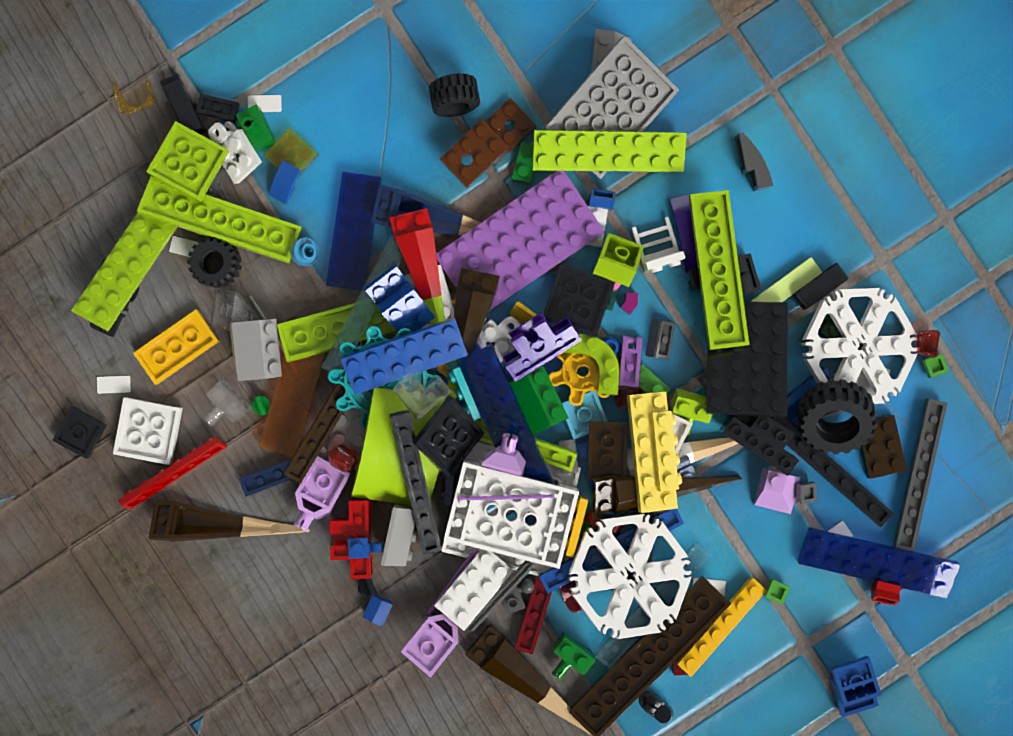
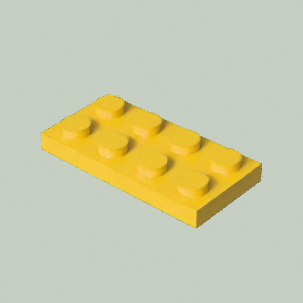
M196 309L133 354L153 383L158 385L220 342V340L200 311Z

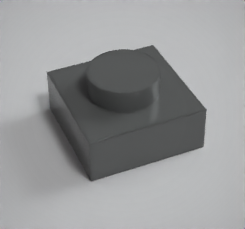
M809 481L796 484V503L805 504L817 501L816 482Z

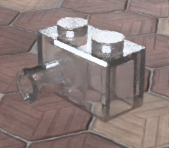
M219 381L206 394L215 404V407L203 419L205 422L208 420L207 424L213 426L223 415H226L232 422H238L252 407L226 381Z

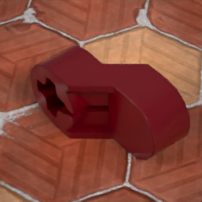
M589 511L584 520L598 530L595 522L602 523L600 519L614 517L610 515L600 518L598 515L595 516L592 511ZM624 525L615 526L612 531L618 534Z
M575 580L560 587L559 590L568 610L576 614L581 612L582 609L573 596L570 595V593L576 594L579 592L570 591V588L576 586Z

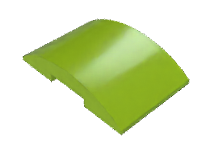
M384 387L373 388L351 497L411 506L390 414L410 410L415 436H417L446 398ZM419 450L431 499L439 470Z

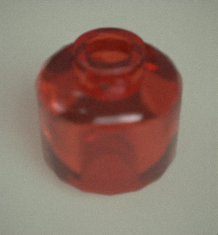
M343 443L336 447L333 446L328 453L330 465L342 472L352 471L358 463L357 451Z

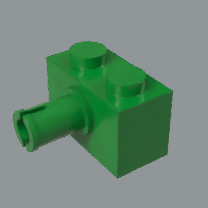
M257 104L236 114L238 128L244 131L256 153L277 144L267 120Z
M565 631L561 633L552 645L553 652L562 659L551 672L555 677L558 676V680H562L570 667L585 675L596 661L594 654Z

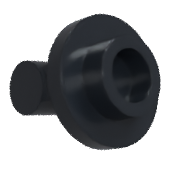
M371 578L359 580L358 591L362 596L369 597L377 593Z

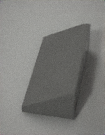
M652 319L646 356L669 360L675 322Z

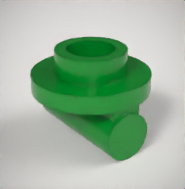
M265 396L254 397L252 410L259 416L265 415L271 410V401Z

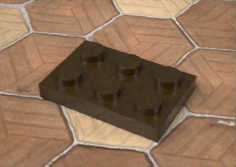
M895 415L877 418V428L875 429L874 436L870 438L866 445H861V453L868 479L907 471Z
M589 421L587 480L609 475L626 476L628 423Z

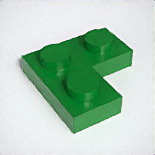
M521 142L512 176L513 181L530 185L534 172L532 170V144Z

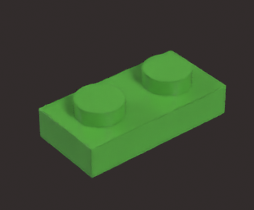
M643 364L640 365L638 387L645 393L666 392V394L671 390Z

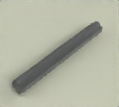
M525 560L499 588L467 627L470 631H474L531 571L533 564L530 561Z

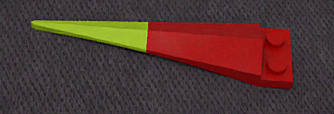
M427 208L390 217L389 221L394 239L418 294L436 317L430 321L431 325L445 321L433 227L431 226Z

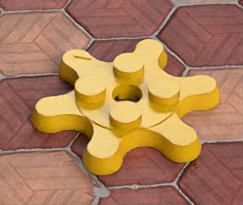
M561 353L556 356L562 361L563 366L560 371L551 373L549 378L553 386L561 384L569 386L571 390L569 401L572 405H581L584 394L588 391H595L598 394L600 371L594 359L587 355ZM580 367L588 369V374L585 377L578 375L577 370ZM598 394L601 398L609 396L607 394Z

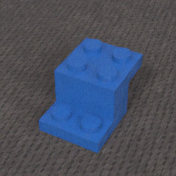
M395 264L364 287L368 295L377 304L382 315L397 333L402 328H408L411 332L420 330L436 318Z
M868 656L830 668L833 678H830L829 682L842 717L879 706L876 697L882 694Z

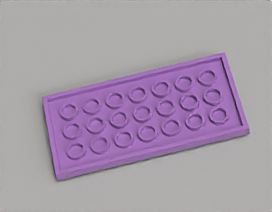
M556 171L436 254V257L455 287L458 286L461 267L499 275L497 293L491 309H493L605 231L564 171Z

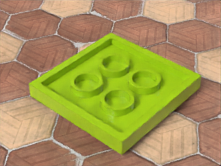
M175 121L146 172L201 202L229 154V150Z

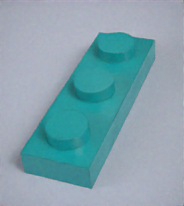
M454 362L447 365L449 370L447 376L450 382L456 386L454 392L457 398L462 400L464 405L462 408L474 421L481 418L460 367Z

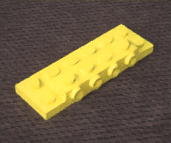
M666 392L627 395L638 512L646 513L677 509L676 490L679 489L682 478L680 473H677V465L680 463V458L677 453L675 454L678 438L676 434H673V426L676 424V419L671 414V411H668Z

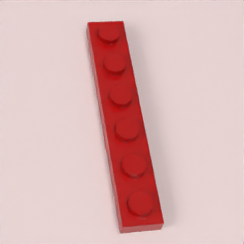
M217 437L206 440L205 444L191 450L185 457L177 459L170 467L160 470L153 478L143 481L136 489L126 492L118 500L121 507L132 510L227 448L226 443Z

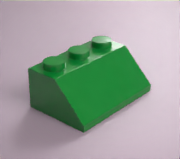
M544 366L535 369L516 382L514 380L508 383L518 396L513 402L530 436L569 418Z

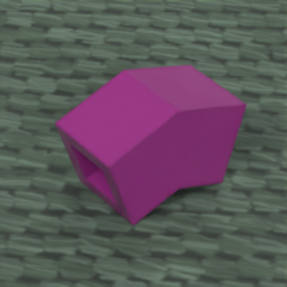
M625 293V301L620 308L629 315L638 305V293Z

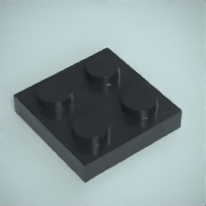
M73 406L68 410L52 441L88 459L107 424Z

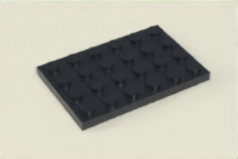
M744 302L749 345L709 350L707 342L706 414L787 417L788 302Z

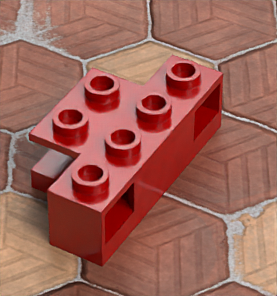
M351 498L348 501L349 517L333 518V520L329 521L330 535H333L334 544L330 546V560H350V579H370L373 574L372 552H370L369 558L349 559L348 539L369 537V543L372 542L371 499Z

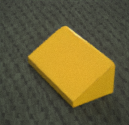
M519 301L516 302L509 313L522 324L537 315Z

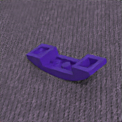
M684 195L670 198L669 202L672 216L675 218L681 251L685 255V259L682 260L684 272L689 273L688 270L698 268L689 196Z

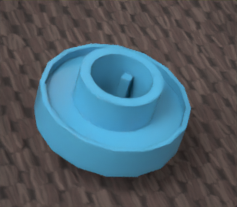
M300 238L294 241L290 251L294 262L303 267L314 264L319 254L316 243L309 238Z

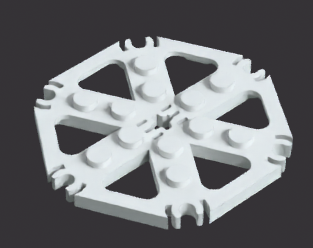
M880 288L839 289L831 292L833 301L829 296L824 297V300L820 301L802 339L810 340L809 342L802 343V346L809 347V351L802 353V356H810V359L803 360L816 382L823 381L825 383L828 380L819 366L820 360L823 358L843 357L835 374L834 381L844 379L848 383L850 381L856 383L862 370L874 391V395H872L874 404L890 401L887 397L888 392L891 396H897V393H900L918 354L910 353L911 351L918 350V348L911 346V342L916 341L917 338L910 337V335L917 334L896 297H893L892 294H887L884 299L883 293L885 290H879ZM867 296L870 298V302L859 323L848 301L851 297ZM893 311L903 327V333L895 336H878L888 312ZM829 313L843 338L822 339L818 336V330L826 314ZM859 343L863 344L862 350H858ZM900 354L904 357V364L896 379L890 377L879 355Z
M637 514L600 519L602 523L595 522L598 530L594 532L592 528H588V533L584 532L568 573L569 575L576 574V577L570 576L568 580H575L577 583L575 587L570 588V591H579L576 594H571L598 631L601 630V633L606 634L607 629L611 628L612 633L610 636L616 637V639L659 633L661 631L658 627L665 630L663 621L667 619L672 624L673 619L676 620L691 580V576L684 577V575H690L691 571L683 569V566L689 564L690 561L681 560L688 557L662 521L654 519L652 524L649 523L650 515ZM633 523L637 526L628 553H626L613 536L612 529L618 525ZM663 536L675 553L674 558L647 563L656 537ZM591 545H595L611 568L584 571L582 564L588 548ZM626 570L634 572V581L626 578L628 576ZM677 580L679 588L673 604L666 606L649 583ZM614 589L604 616H598L587 602V594L594 591ZM633 597L650 619V623L647 626L627 628L624 624Z

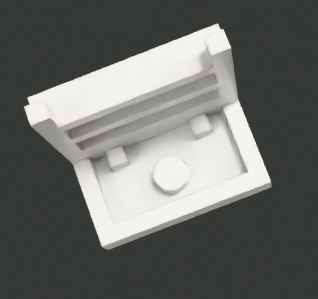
M669 217L664 218L666 226L638 234L636 227L632 228L634 240L640 245L639 238L668 230L669 237L643 244L644 248L671 241L673 245L672 248L646 256L642 252L640 260L642 261L644 272L651 270V273L663 270L662 267L667 265L670 268L681 265L680 261L685 259L684 252H679Z

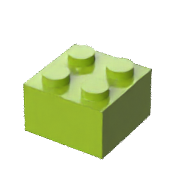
M608 233L593 274L629 287L637 272L644 246Z

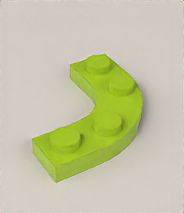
M579 334L582 341L563 353L583 354L594 359L600 371L598 394L618 395L619 364L613 350L597 337Z

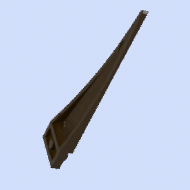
M609 475L593 478V513L595 516L611 512L617 514L638 508L634 476ZM739 475L682 478V483L679 485V489L676 490V495L680 497L739 481L742 478Z

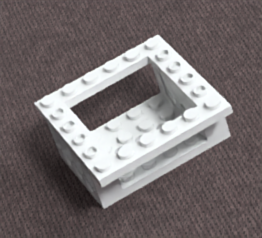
M478 442L463 462L441 552L467 558L474 548H479L478 552L481 549L494 552L514 570H517L527 560L533 564V568L528 574L536 576L553 567L560 569L579 495V490L576 486L581 468L578 467V473L562 474L561 468L522 455L526 461L524 472L555 479L557 484L554 485L482 466V462L488 452L496 448V446ZM555 495V498L459 501V497ZM495 505L498 508L497 514L489 515L486 511L487 507ZM508 510H515L517 512L516 519L508 520L506 512ZM534 515L537 519L536 523L533 525L526 524V516Z

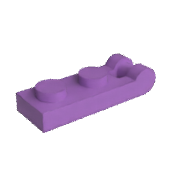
M623 335L618 387L637 389L639 385L642 337L636 336V338H632L629 335ZM628 345H635V349H628Z

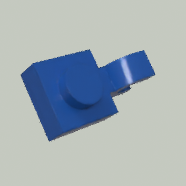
M369 537L349 538V559L369 558L370 552H382L383 541L369 543Z

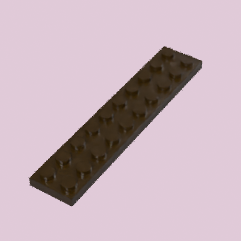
M702 575L686 591L676 620L673 619L671 624L665 619L663 621L665 630L658 627L661 632L642 635L571 707L569 713L592 736H600L731 605V602Z

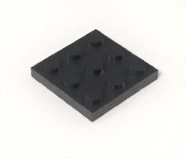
M560 264L543 315L547 321L558 323L568 317L577 331L597 337L616 282Z
M448 396L412 443L445 477L450 479L485 433L453 397Z

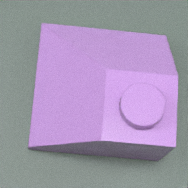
M763 468L753 504L791 514L796 497V484H799L800 477L787 476L784 473Z

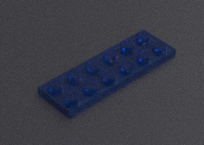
M342 172L326 286L365 292L364 287H366L375 223H372L371 219L379 184H381V177Z

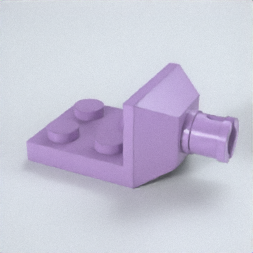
M504 433L501 446L488 452L482 462V466L523 476L526 461L520 452L515 450L518 437L512 435L509 443L510 434Z
M317 456L295 492L300 513L293 525L298 528L301 526V530L307 532L314 519L317 520L331 515L333 512L332 508L351 473Z
M445 614L425 616L423 624L400 651L429 677H432L458 644V627Z

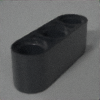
M835 263L792 296L804 311L849 278L840 265Z

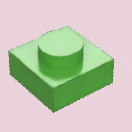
M937 354L922 360L928 378L949 372L943 354Z
M771 578L764 596L783 605L791 587Z

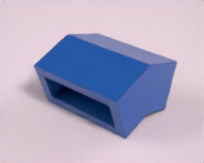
M592 188L588 206L612 211L616 192Z
M378 594L372 595L362 617L372 623L383 626L393 604L391 600L383 598Z

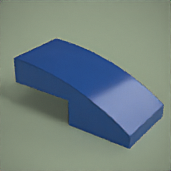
M283 160L275 175L269 195L287 204L295 189L293 186L302 170Z

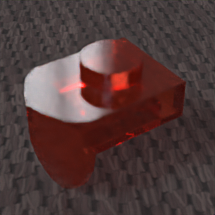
M918 330L916 342L918 350L916 352L927 358L937 357L939 355L940 331Z
M620 388L618 395H614L613 398L618 408H628L627 395L641 394L642 389Z

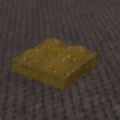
M289 127L264 156L278 169L283 160L302 170L301 175L319 154Z

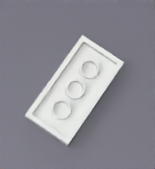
M481 549L434 606L465 631L514 572V569L494 552Z

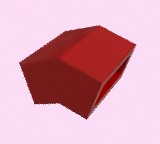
M874 578L871 588V601L895 606L900 602L901 586Z

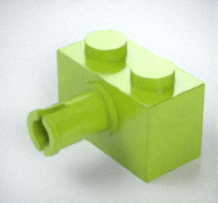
M676 388L670 404L672 414L683 416L684 419L692 423L694 420L709 424L713 414H706V396Z

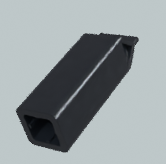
M178 73L160 81L178 122L198 134L206 132Z

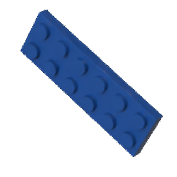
M454 317L342 356L341 362L356 395L468 356Z

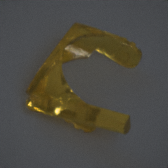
M149 80L145 82L150 95L138 107L128 105L124 101L118 85H113L122 114H131L156 104L153 88Z

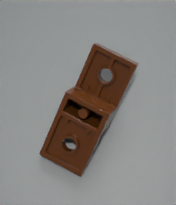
M510 98L486 121L481 119L440 158V161L467 189L492 164L496 166L537 126ZM507 121H512L515 124V128L508 131L505 129L504 124ZM464 156H471L473 162L470 165H464L462 163Z

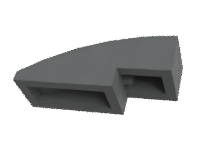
M739 133L735 137L742 175L750 173L753 192L769 189L773 186V182L765 160L752 141L744 133Z

